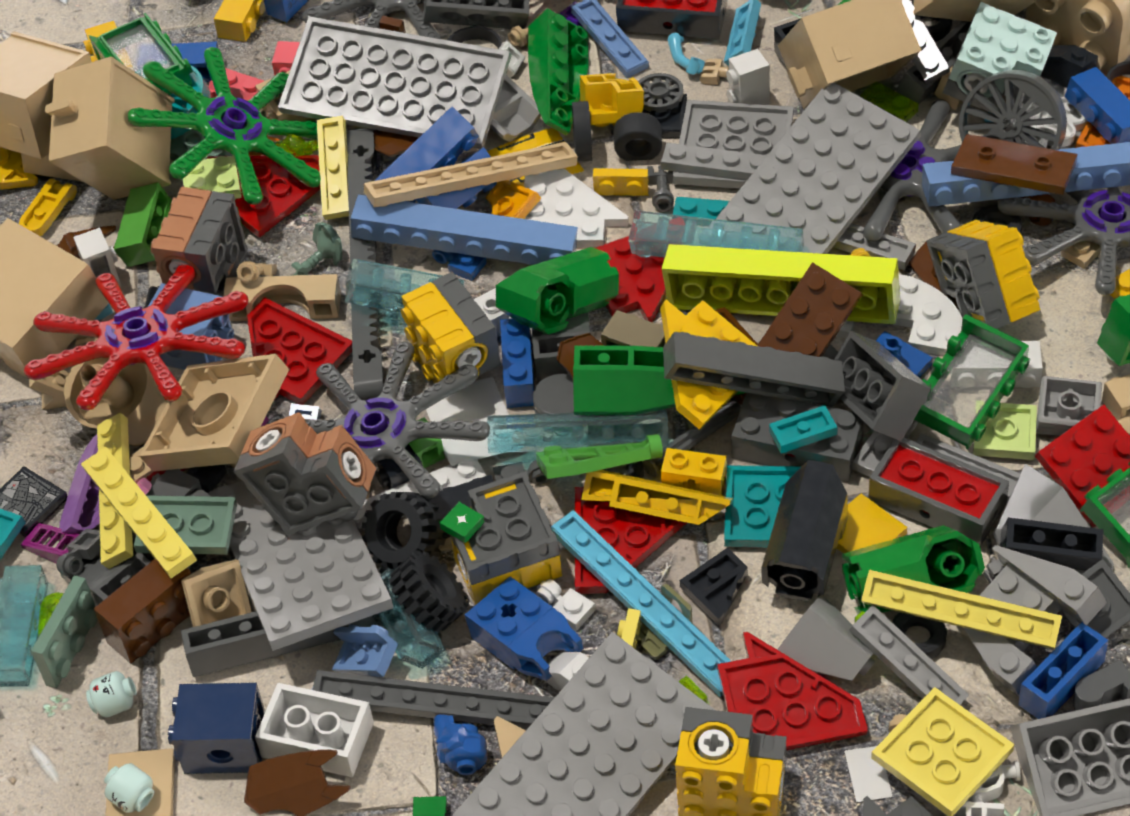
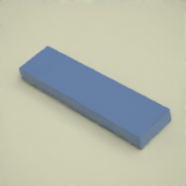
M584 0L571 6V13L626 78L649 68V61L597 0Z

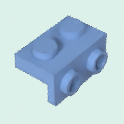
M349 625V627H339L334 630L333 633L344 643L332 668L333 671L374 677L385 676L398 645L388 635L389 632L385 628L378 625H371V627Z

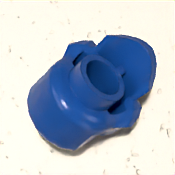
M436 715L434 717V732L438 744L437 757L440 763L447 765L461 775H471L481 769L487 762V742L484 736L478 733V728L472 724L454 723L452 715Z

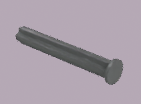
M732 400L723 406L700 430L694 426L663 447L662 458L644 460L643 467L651 477H657L659 470L662 469L667 448L688 451L736 418L741 409L739 403L736 400Z

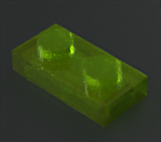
M876 81L859 96L906 123L919 109L918 103Z

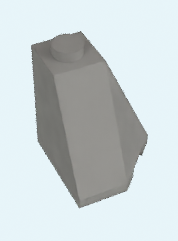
M822 595L807 609L777 649L812 671L851 681L858 672L864 676L875 662L871 658L873 652L849 630L852 624Z

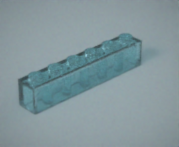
M636 210L628 239L632 254L640 257L657 256L665 258L669 244L803 252L804 247L803 229Z
M666 409L638 415H574V413L498 415L488 416L487 423L490 426V434L487 437L488 453L544 451V448L548 446H561L562 449L641 443L647 435L654 434L660 435L662 447L669 446Z

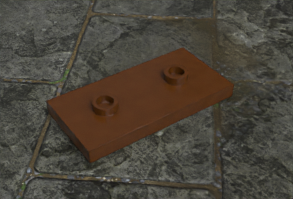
M966 134L951 165V174L1063 195L1077 163L1078 154Z

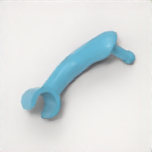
M676 32L671 33L667 41L675 63L684 67L689 74L701 73L705 62L696 57H691L690 60L686 58L681 47L684 37Z

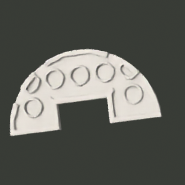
M899 274L901 300L896 323L893 325L912 328L908 341L909 345L924 353L944 356L950 337L952 335L957 337L961 331L962 316L959 310L938 289L914 277ZM846 321L836 337L846 339L849 332L853 331L855 322Z

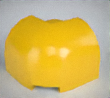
M616 73L580 75V101H588L590 125L605 127L612 123L615 126L617 120L622 116L643 111L644 90L634 77L629 78L628 81L617 79Z

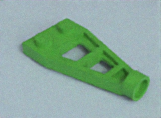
M659 434L647 435L641 443L564 449L561 446H548L544 448V451L536 452L537 465L547 479L579 475L648 459L662 458L663 456L662 442Z

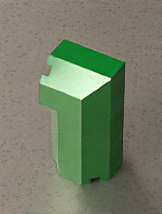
M593 247L585 248L522 268L496 285V308L518 323L549 335L564 330L569 324L565 320L608 305L610 303L608 301L618 296L619 272L615 266L610 267L607 261L611 260L607 252Z
M944 525L842 554V559L848 562L842 564L847 592L851 600L857 598L860 606L854 608L859 616H862L872 606L861 601L869 570L969 593L976 584L974 582L978 575L981 576L985 569L979 543ZM875 606L881 613L891 611L890 609Z

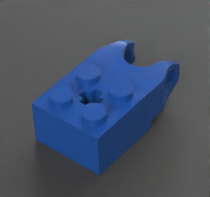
M511 576L464 614L473 640L513 670L516 668L523 674L537 677L541 680L547 681L552 677L549 672L550 666L543 659L547 653L557 649L567 652H581L584 649L582 639L569 626L565 616Z

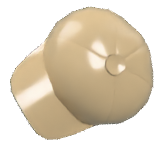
M109 358L94 359L73 366L70 369L69 375L65 378L64 386L66 407L72 416L85 427L97 429L98 424L121 412L128 418L129 445L139 446L146 444L168 403L162 397L147 365L136 363L123 368L111 383L99 404L89 411L79 408L76 399Z

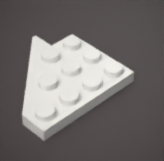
M556 169L537 175L525 176L524 187L537 192L542 198L525 219L578 227L576 248H596L604 245L605 227H628V216L565 169Z

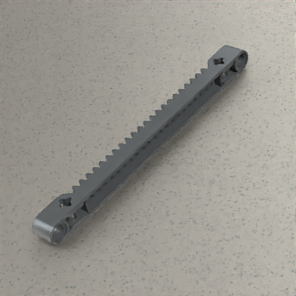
M356 128L347 129L354 392L360 399L366 401L377 398L381 394L385 383V371L382 366L379 341L376 241L352 238L350 218L358 194L365 195L364 183L374 181L373 176L377 171V151L374 144V129Z

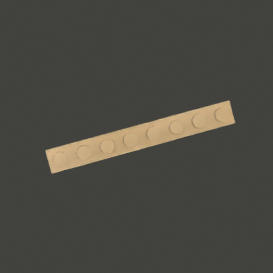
M567 142L367 182L364 183V193L374 208L385 207L389 204L413 201L414 199L427 196H437L456 190L461 191L470 187L489 185L494 182L513 180L528 175H537L556 169L561 170L566 167L576 166L578 156Z

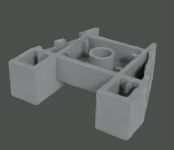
M997 545L992 549L1005 567L979 595L1052 614H1057L1063 609L1079 622H1083L1086 625L1107 603L1099 587L1076 570ZM964 628L997 680L1019 697L1021 683L1037 668L1035 662L1023 653L1030 643Z

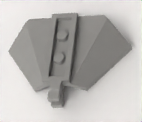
M1025 464L995 530L994 537L997 545L1000 546L1001 529L1008 517L1089 527V525L1062 486ZM1103 548L1102 559L1105 560L1113 571L1114 563ZM997 559L987 564V569L984 570L983 574L991 583L1005 566ZM1074 569V570H1076L1077 572H1079L1080 574H1083V573L1086 571V570Z

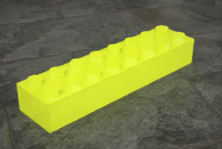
M669 244L662 265L667 300L677 309L692 310L703 300L714 310L725 307L730 313L777 316L812 262L863 294L846 321L895 324L901 300L897 258Z

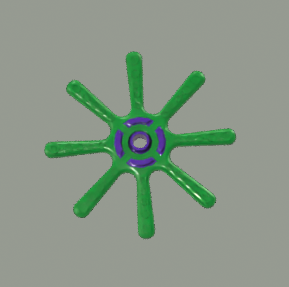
M209 47L204 51V59L217 97L208 98L184 83L183 80L176 77L171 71L166 70L160 63L148 61L144 64L143 73L148 79L174 93L193 106L198 113L187 114L138 107L129 110L128 121L136 127L192 129L204 136L202 141L171 163L169 172L175 179L185 178L213 150L221 149L229 152L235 158L243 197L248 204L256 205L263 200V194L248 152H258L267 156L308 187L320 186L321 176L317 169L310 167L303 160L297 159L282 147H278L267 137L268 135H282L318 140L317 122L270 120L260 113L263 107L283 93L289 74L285 72L277 73L250 100L235 98L230 91L221 51L215 47Z

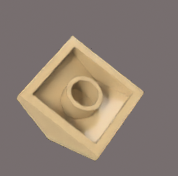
M235 559L200 568L181 580L193 627L252 612L239 560Z

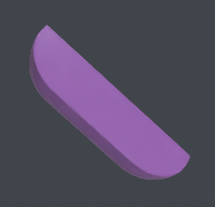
M97 434L87 445L77 465L59 528L64 533L81 534L85 529H94L100 523L99 488L81 465L82 462L98 452Z

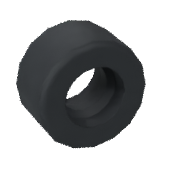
M637 112L624 115L617 120L614 126V149L617 155L625 161L652 160L658 156L662 150V129L658 119L650 114Z

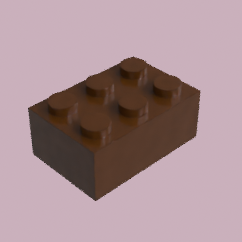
M154 559L94 608L107 644L130 664L139 657L144 656L153 645L163 637L168 636L177 625L190 617L181 582L182 579L191 575L190 570L186 568L173 578H170L156 559Z

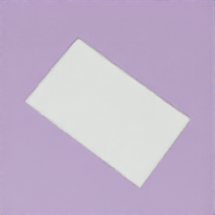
M877 746L844 751L856 802H863L866 796L871 800L893 797L886 769L871 759L872 751Z

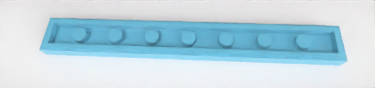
M574 510L551 526V530L555 533L558 541L627 608L641 610V621L719 697L723 695L717 664L731 662L726 655Z

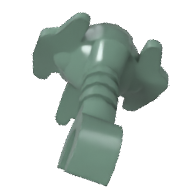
M318 222L315 225L312 240L316 243L318 251L314 252L310 258L301 264L299 262L292 263L291 266L297 270L294 275H308V272L315 265H318L319 261L321 262L323 258H333L335 266L342 260L341 239L331 225L324 222Z

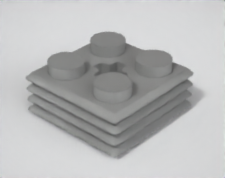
M1042 376L1036 433L1061 436L1098 409L1101 405L1102 383Z

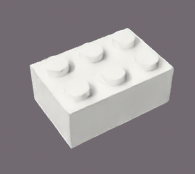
M277 683L255 739L261 757L267 759L304 751L337 750L338 754L321 766L323 771L353 777L374 721L369 702Z

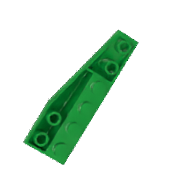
M547 8L528 26L530 83L534 100L544 123L567 135L573 122L572 102H579L580 75H587L589 69L588 32L583 27L577 26L565 19L561 14H557Z
M574 346V415H638L676 407L672 380L664 379L663 347ZM738 391L735 395L744 394L747 392Z

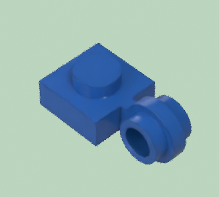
M433 250L432 253L433 258L438 263L445 264L449 262V272L453 271L455 275L473 281L487 264L485 257Z

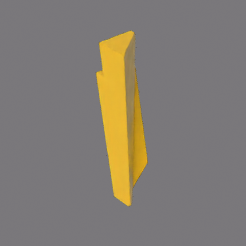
M606 470L586 473L582 500L610 501V507L697 525L702 524L733 502V498Z

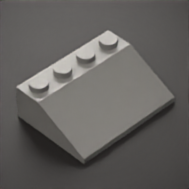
M1130 698L1010 726L1018 759L1040 816H1079L1130 804Z

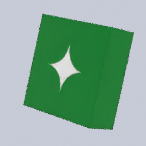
M458 502L440 522V527L443 531L466 543L485 521L482 514Z

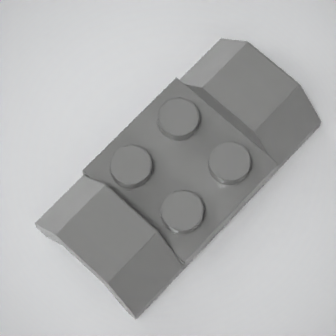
M506 75L490 127L502 139L511 142L531 131L541 115L536 102Z

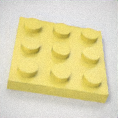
M934 687L872 751L871 759L947 816H953L1014 751L1015 744Z

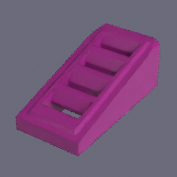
M38 523L21 543L23 549L57 564L58 558L68 553L67 548L61 549L65 544H70L79 534L64 533L61 531V528ZM41 534H44V535L40 538V540H39L37 543H35V541L37 540V538H38ZM49 537H51L50 541L46 545H43L46 542V540ZM57 541H59V543L56 545V547L53 548L54 544H55Z

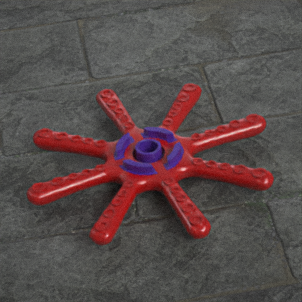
M178 266L157 298L153 300L149 307L144 309L142 307L130 308L115 277L110 273H103L97 277L96 285L116 313L113 319L99 322V320L91 321L86 318L80 319L74 316L69 317L63 314H53L44 311L37 314L33 320L34 326L43 332L77 334L98 339L95 342L90 341L84 346H76L74 349L64 350L59 354H50L46 358L32 360L25 365L24 374L28 379L41 380L87 361L109 358L76 399L79 408L89 411L99 404L107 389L123 368L136 363H143L147 365L162 397L169 402L176 401L182 395V387L160 356L169 351L184 350L234 360L240 358L244 354L245 345L239 340L206 337L204 335L195 336L194 334L187 335L179 331L212 318L243 310L248 305V296L244 292L233 291L227 296L217 297L211 302L202 303L200 306L189 308V310L178 311L176 314H167L166 311L194 279L195 269L192 266Z

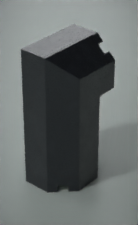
M807 460L785 484L761 567L762 583L767 587L772 583L776 586L775 593L781 597L808 601L812 599L814 593L818 592V597L825 593L838 541L843 538L848 519L847 492L833 464Z

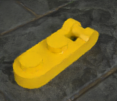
M49 179L19 220V224L39 236L44 235L67 202L75 198L77 193L76 185L70 183L63 185L58 180Z

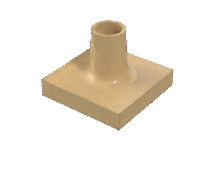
M277 354L187 365L178 382L182 387L181 397L173 402L168 401L139 457L152 471L230 464L235 468L250 431L261 427L289 371L288 367Z

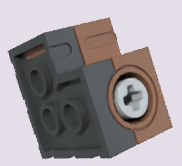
M188 187L180 188L178 196L172 199L168 217H164L158 237L154 238L151 244V253L155 257L157 272L160 274L162 283L167 284L180 265H190L195 269V277L186 288L195 291L216 294L217 290L224 291L226 278L237 277V268L244 262L248 248L245 243V236L235 204L234 194Z
M300 412L250 431L234 469V473L239 479L244 481L246 487L258 501L260 500L266 511L281 525L282 530L287 536L299 530H306L320 525L321 522L345 516L346 513L361 510L376 471L374 464L342 425L334 427L330 431L317 434L305 422Z

